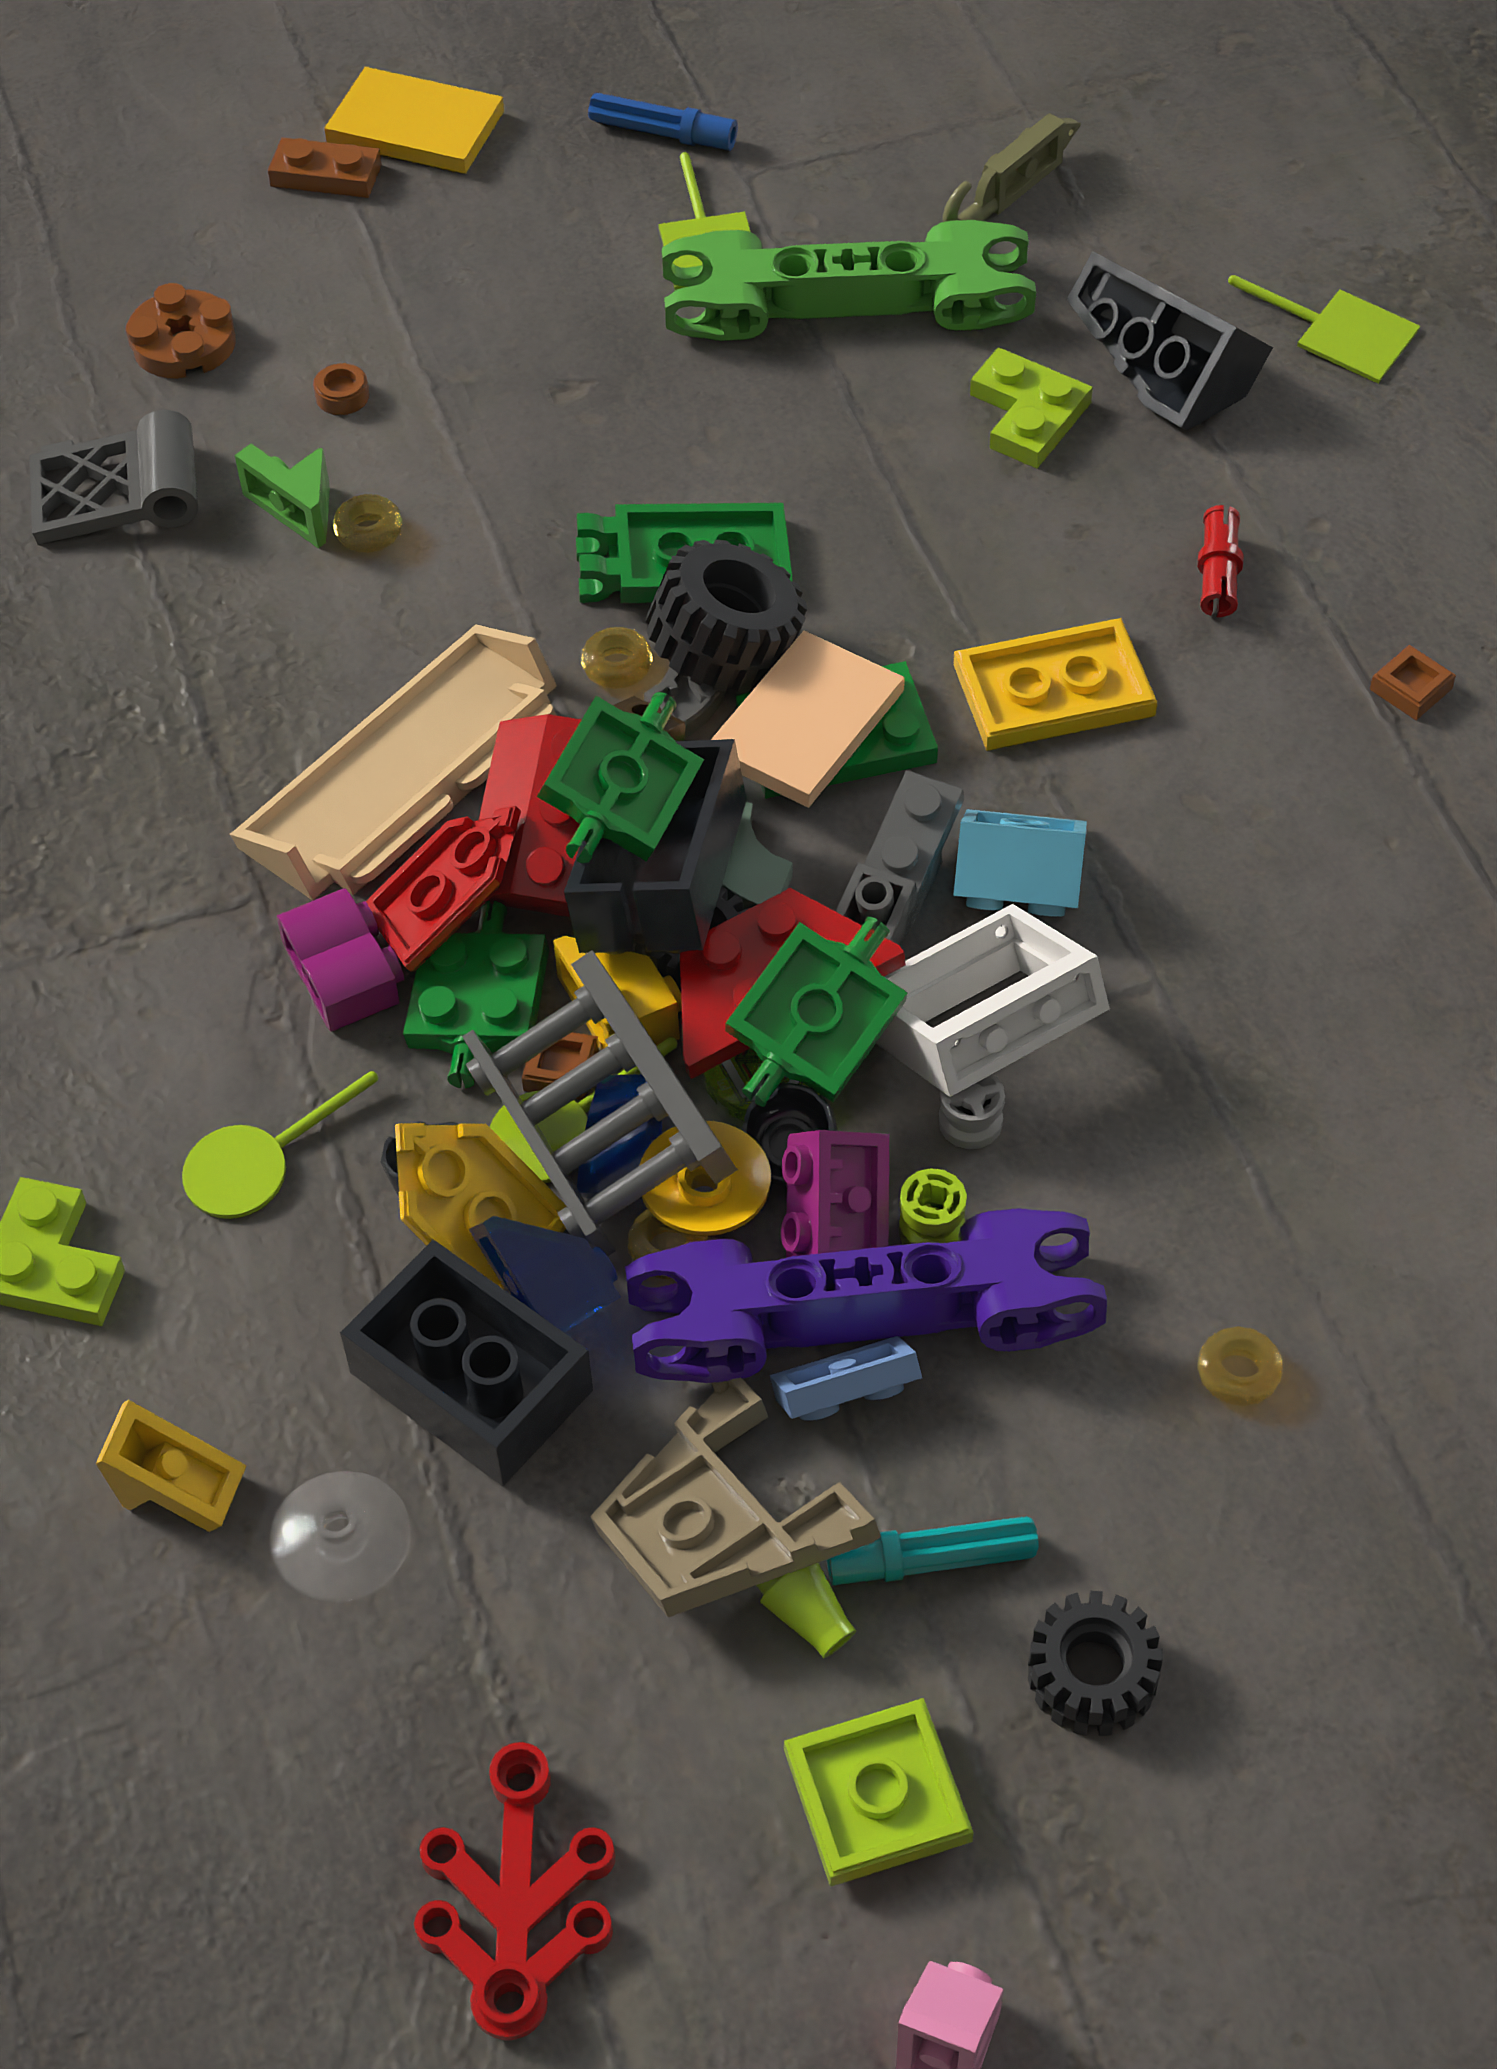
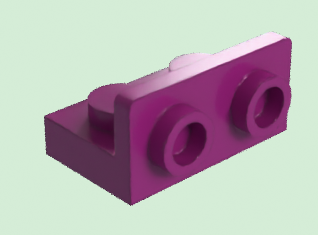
M828 1130L789 1134L787 1148L782 1159V1174L787 1183V1214L781 1226V1240L786 1250V1258L887 1247L889 1243V1134Z

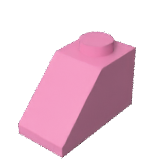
M929 1961L899 2020L896 2069H981L1000 2015L1003 1989L992 1985L990 1976L974 1966L961 1962H950L948 1967Z

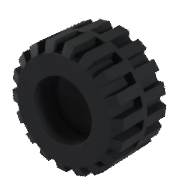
M706 540L694 542L692 547L683 546L677 551L676 556H672L648 611L646 623L649 626L646 632L649 640L656 643L654 650L659 657L668 659L670 662L669 667L678 674L684 673L689 676V681L700 686L702 683L712 686V689L716 691L726 692V689H732L736 693H748L750 687L754 689L797 639L806 619L804 616L807 611L806 601L801 598L803 592L799 584L790 581L791 574L784 567L775 565L772 558L763 553L760 555L752 551L751 547L742 544L738 546L731 545L728 541L715 540L714 544H711Z

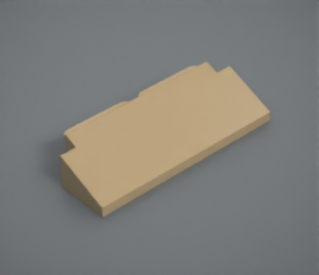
M474 625L236 828L230 835L237 848L312 901L334 882L340 887L346 888L350 894H356L443 819L468 793L488 779L500 721L544 714L556 715L547 695L557 685L536 639Z

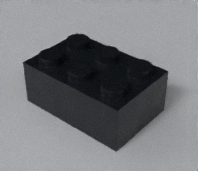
M434 1239L340 1332L349 1370L352 1375L501 1486H504L593 1391L589 1351L587 1348Z

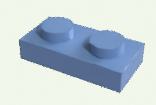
M899 1336L770 1375L776 1401L791 1419L800 1417L802 1420H817L828 1417L839 1410V1404L863 1396L868 1400H880L895 1396L903 1391V1384L922 1378L916 1352Z

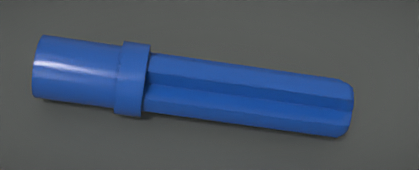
M595 93L590 99L588 109L589 118L595 122L676 138L682 144L692 146L700 144L731 151L737 138V120L705 114L699 109L689 107L685 110Z

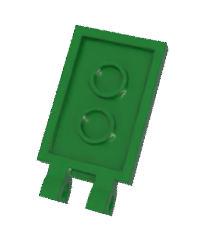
M784 503L615 504V517H602L593 513H577L576 556L580 567L578 585L580 603L598 602L606 599L612 592L619 590L621 603H652L672 556H676L677 551L683 546L692 547L694 542L706 540L711 544H714L715 540L728 541L731 545L738 546L742 544L751 547L752 551L760 555L763 553L772 558L775 565L784 567L791 574L790 581H793ZM609 552V558H605L604 556Z

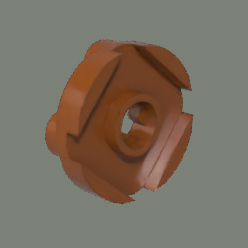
M166 283L159 286L154 291V297L142 303L133 312L126 324L129 345L134 352L136 362L145 371L164 378H186L185 369H194L201 365L204 373L211 371L229 358L236 345L234 321L229 302L208 292L191 289L185 290L178 283Z

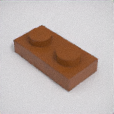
M282 137L268 168L270 187L369 198L382 166L380 149L353 144H336L310 141L302 138Z

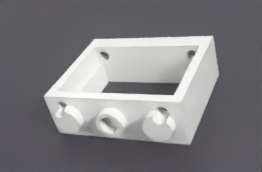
M1011 904L906 960L905 966L885 976L886 979L908 992L906 1002L876 1044L951 1097L1108 1011L1110 1008L1098 957L1019 907ZM1019 971L1028 975V977L934 1028L925 1023Z

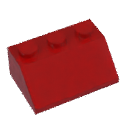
M544 714L505 720L499 723L479 820L492 817L494 810L515 805L521 810L500 888L487 900L491 904L494 901H498L508 907L570 917L564 890L578 851L572 859L568 856L565 849L580 824L572 817L538 798L537 795L582 719Z

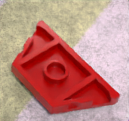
M788 888L710 929L703 950L680 953L683 1057L689 1077L693 1079L750 1048L725 1032V1023L799 922L827 940L846 945L850 944L862 925L798 891ZM887 938L883 940L870 958V961L883 977L906 965L903 949L900 945Z

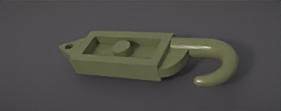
M1048 113L1031 128H1026L1015 141L1000 153H996L988 159L977 186L974 203L960 214L961 203L970 191L971 183L964 181L955 189L945 206L943 222L959 220L985 221L993 213L999 215L1062 163L1063 151L1081 126V123L1072 118H1058Z

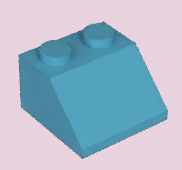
M967 809L960 824L953 896L967 897L966 906L976 909L1002 910L1004 901L1028 903V912L1032 914L1064 916L1065 907L1078 908L1087 821Z

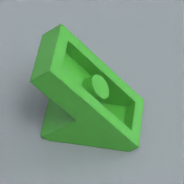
M252 443L235 454L243 495L315 547L319 548L324 545L327 539L330 495L324 450L318 448L290 469L280 458L276 456L270 457Z

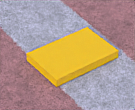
M364 67L325 126L326 142L379 148L380 155L466 174L504 112L503 97Z
M1122 618L954 651V668L986 751L1156 716L1158 702Z

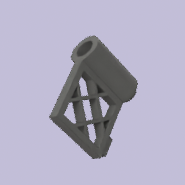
M156 410L146 414L139 421L137 430L74 444L71 439L41 446V452L29 455L32 534L38 545L144 520L165 528L180 527L192 521L198 512L192 425L187 417L179 412ZM126 453V458L112 472L99 467L108 457ZM64 467L73 468L58 484L46 479V471ZM88 477L100 481L101 483L86 498L74 493ZM116 490L129 495V503L110 508L101 506ZM63 502L75 508L66 518L48 522V517Z

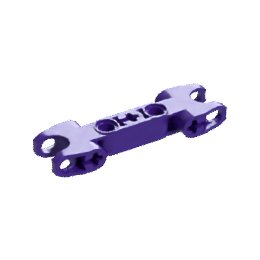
M1021 1208L988 1211L974 1215L967 1219L960 1227L958 1242L916 1243L792 1256L775 1261L754 1263L752 1253L744 1243L733 1239H717L690 1242L675 1248L643 1256L625 1267L629 1304L645 1311L679 1314L645 1325L640 1331L632 1335L636 1373L659 1380L699 1383L730 1381L740 1377L744 1379L756 1374L765 1365L767 1348L818 1346L892 1338L895 1336L932 1334L948 1329L976 1326L978 1327L981 1342L990 1349L996 1351H1017L1042 1348L1059 1341L1084 1335L1105 1324L1107 1297L1104 1285L1095 1283L1090 1279L1051 1274L1052 1272L1075 1266L1079 1261L1089 1256L1090 1230L1087 1219L1068 1212ZM1062 1233L1074 1236L1070 1242L1063 1245L1040 1246L1051 1235ZM656 1275H665L677 1282L654 1288L645 1287L641 1284L647 1278ZM1076 1302L1090 1303L1085 1310L1075 1314H1062L1054 1309ZM660 1346H684L680 1352L668 1357H657L649 1353L651 1349Z

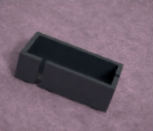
M735 739L675 741L704 759L647 862L611 840L602 837L591 860L588 863H579L576 860L586 844L585 841L582 842L564 890L579 953H588L591 950L594 953L613 955L635 952L637 944H645L647 952L667 951L670 953H682L685 951L703 950L747 801Z

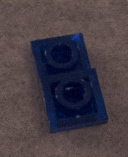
M642 1074L611 1075L598 1083L590 1106L585 1131L640 1095L637 1088L647 1082ZM655 1117L651 1118L579 1166L577 1189L582 1197H594L639 1167L646 1149L651 1144V1140H655L661 1135L662 1120L658 1122Z

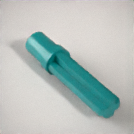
M1028 1516L906 1533H897L896 1530L880 1532L881 1537L873 1543L829 1558L826 1562L832 1586L878 1579L890 1582L903 1580L905 1575L1033 1558L1037 1555V1550L1039 1549V1538L1034 1520Z

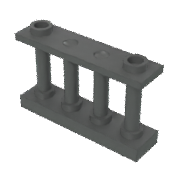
M591 950L571 964L584 986L574 992L577 997L576 999L495 1053L490 1051L474 1030H471L462 1037L475 1057L466 1063L469 1072L486 1096L495 1091L497 1092L567 1207L558 1212L564 1226L579 1246L589 1240L606 1258L616 1250L600 1226L601 1223L685 1167L691 1172L702 1165L715 1184L738 1169L593 950ZM606 1018L615 1034L605 1040L608 1046L523 1102L507 1075L591 1019L597 1024ZM637 1066L647 1081L637 1088L640 1095L554 1151L537 1124L621 1068L627 1073ZM669 1115L679 1130L678 1133L669 1138L672 1145L585 1202L568 1174L651 1118L655 1117L659 1122Z

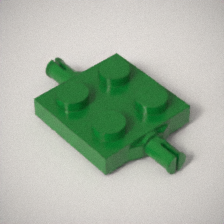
M657 692L653 694L642 716L624 712L602 698L595 696L538 793V798L572 817L580 824L565 849L568 856L573 859L582 842H586L576 860L577 862L588 863L602 837L611 840L647 862L703 763L704 759L677 744L667 731L663 730L677 707L675 700L670 696L661 713L657 712L667 695L666 693Z
M486 901L481 906V914L476 932L454 933L416 970L403 1032L406 1044L411 1049H440L453 1054L447 1081L457 1088L462 1087V1080L465 1088L472 1087L475 1082L466 1066V1063L475 1057L462 1036L474 1030L493 1053L534 1027L537 1022L550 950L546 935L502 933L507 908L498 901L493 902V909L490 901Z
M867 917L865 923L849 945L827 940L799 922L725 1023V1032L753 1049L763 1061L751 1080L742 1089L743 1094L749 1100H752L755 1096V1104L764 1107L783 1078L787 1077L791 1080L803 1082L831 1102H834L906 1002L908 992L883 977L870 961V958L883 940L890 934V930L882 922L876 928L878 919Z

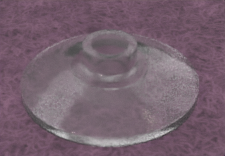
M354 1471L330 1472L312 1478L297 1487L279 1507L270 1532L272 1557L283 1579L299 1593L327 1602L351 1601L369 1595L381 1588L397 1573L403 1564L411 1540L408 1513L399 1495L382 1480ZM336 1519L349 1520L348 1525L340 1531L332 1532L325 1528L328 1523Z

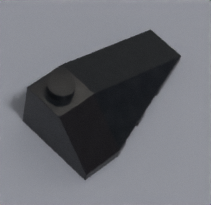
M1093 251L1067 298L1069 304L1094 338L1102 342L1115 360L1113 364L1118 371L1128 377L1138 391L1136 395L1143 405L1186 430L1195 427L1244 399L1273 349L1272 346Z

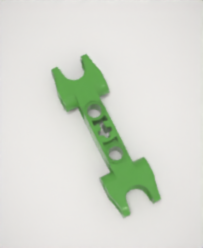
M959 220L942 222L932 227L927 233L925 242L885 241L814 244L763 249L761 240L755 234L744 230L712 231L680 238L662 247L663 278L675 285L687 286L686 288L675 290L664 298L666 329L683 336L721 341L754 338L766 329L768 318L781 317L804 319L897 315L934 311L935 319L939 325L950 330L985 329L1016 322L1035 313V282L1024 275L1006 273L1014 271L1027 263L1028 234L1026 231L1010 224ZM998 242H1012L1017 246L1012 252L1007 254L988 253L989 249ZM693 255L701 260L702 265L685 268L678 267L673 262L680 256ZM1007 293H1020L1024 295L1019 302L1012 305H1003L994 299L996 295ZM683 307L705 308L700 316L692 319L682 318L676 314L678 309Z

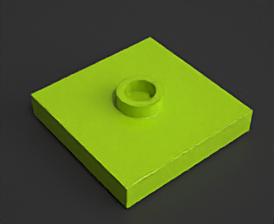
M924 1698L784 1740V1752L830 1887L973 1842L974 1832Z

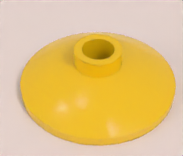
M716 1121L706 1122L738 1170L715 1184L702 1165L691 1172L685 1167L642 1196L643 1202L652 1215L666 1226L682 1233L712 1236L738 1229L759 1213L769 1195L771 1171L768 1159L761 1146L744 1131L729 1124ZM676 1126L659 1135L649 1145L641 1159L640 1165L672 1145L669 1138L679 1132ZM701 1186H708L713 1188L714 1190L710 1192H699L695 1189Z

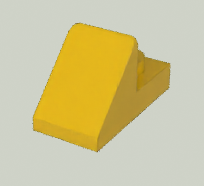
M130 1400L122 1404L96 1462L100 1472L124 1508L132 1510L151 1500L208 1532L222 1526L247 1466Z

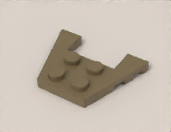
M741 1377L730 1381L712 1383L714 1393L698 1410L689 1406L674 1423L678 1433L656 1457L646 1454L590 1516L601 1538L668 1618L873 1543L881 1537L874 1517L840 1482L781 1522H776L717 1457L715 1452L768 1418L762 1399Z

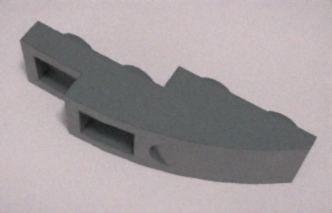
M906 770L864 864L857 863L836 912L862 926L867 917L878 919L876 928L882 922L890 930V934L886 938L901 947L943 863L942 849L963 804V788Z

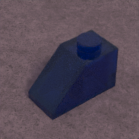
M492 1216L469 1228L470 1233L504 1289L564 1333L621 1298L613 1284L618 1280V1276L612 1262L602 1249L597 1246L592 1249L584 1238L497 1216Z

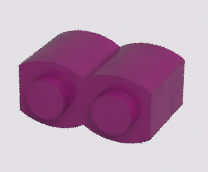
M343 888L276 916L281 939L290 960L301 980L306 985L315 1007L330 1032L400 1003L396 983L404 980L403 971L393 949L390 946L381 949L374 937L379 935V930L366 901L356 904L348 890Z

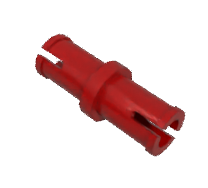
M1217 505L1207 509L1204 513V547L1198 552L1197 567L1200 573L1203 574L1202 597L1200 601L1202 611L1211 616L1213 613V599L1217 598V617H1225L1233 614L1238 607L1237 575L1243 569L1244 555L1238 547L1240 525L1238 510L1230 506L1227 524H1224V505Z

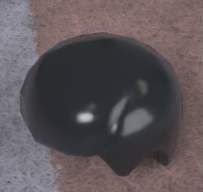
M783 1082L778 1085L764 1107L755 1104V1101L750 1103L744 1116V1124L741 1130L750 1135L765 1152L770 1165L771 1183L787 1186L782 1174V1159L787 1148L789 1134L816 1130L838 1131L833 1109L812 1087Z

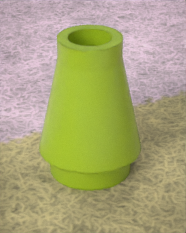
M819 1563L756 1585L763 1594L760 1603L814 1646L823 1658L832 1655L840 1649L857 1631L847 1619Z

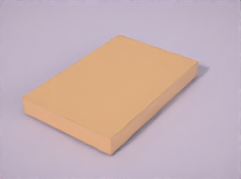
M804 630L711 740L735 739L742 776L809 808L904 692V677Z

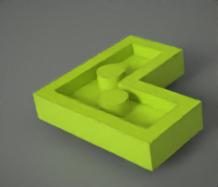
M998 347L971 378L970 396L1008 411L990 432L989 448L1038 469L1091 404L1093 387Z
M20 1177L0 1221V1305L103 1326L124 1275L125 1268L120 1256L69 1246L86 1206L82 1189Z

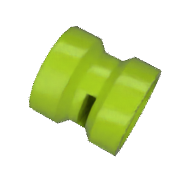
M930 1168L918 1171L908 1177L901 1188L899 1236L903 1245L959 1241L960 1227L965 1223L967 1194L963 1183L955 1175L945 1170Z

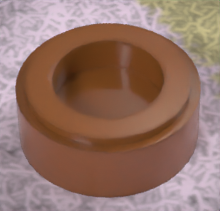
M346 363L330 365L322 369L313 381L317 405L329 414L347 415L363 408L369 400L370 393L367 376L361 368Z

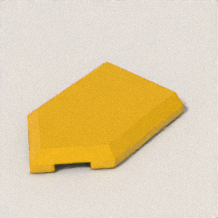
M396 1124L400 1220L426 1246L434 1239L512 1295L566 1229L558 1212L567 1206L487 1124Z

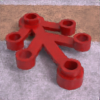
M525 1742L511 1743L501 1748L493 1757L489 1768L494 1795L499 1802L504 1804L500 1887L466 1853L462 1837L451 1828L439 1827L431 1830L423 1837L419 1848L425 1871L435 1879L449 1880L497 1931L496 1959L494 1961L462 1930L459 1914L452 1904L442 1900L430 1901L418 1910L414 1920V1928L420 1945L428 1952L435 1954L443 1953L473 1985L470 1997L473 2017L477 2025L486 2034L500 2040H516L533 2032L540 2025L547 2011L548 1998L546 1987L582 1953L594 1954L605 1949L613 1935L612 1921L608 1909L597 1901H582L569 1911L566 1918L567 1927L527 1960L528 1932L585 1879L598 1880L608 1875L615 1864V1850L612 1838L607 1832L595 1827L585 1828L576 1833L572 1838L569 1851L531 1885L535 1805L546 1797L550 1789L551 1777L548 1761L544 1753L538 1747ZM526 1773L534 1777L533 1785L525 1791H514L508 1786L511 1778L517 1774ZM450 1844L457 1849L455 1856L446 1863L434 1862L430 1859V1854L438 1845ZM597 1844L602 1846L606 1853L600 1861L590 1864L583 1862L578 1857L580 1851L587 1845ZM435 1917H445L452 1922L450 1930L441 1937H432L425 1933L427 1923ZM587 1917L598 1918L602 1921L603 1928L594 1937H582L575 1931L577 1924L582 1919ZM506 1992H517L523 1996L524 2002L516 2012L503 2013L496 2008L499 1997Z

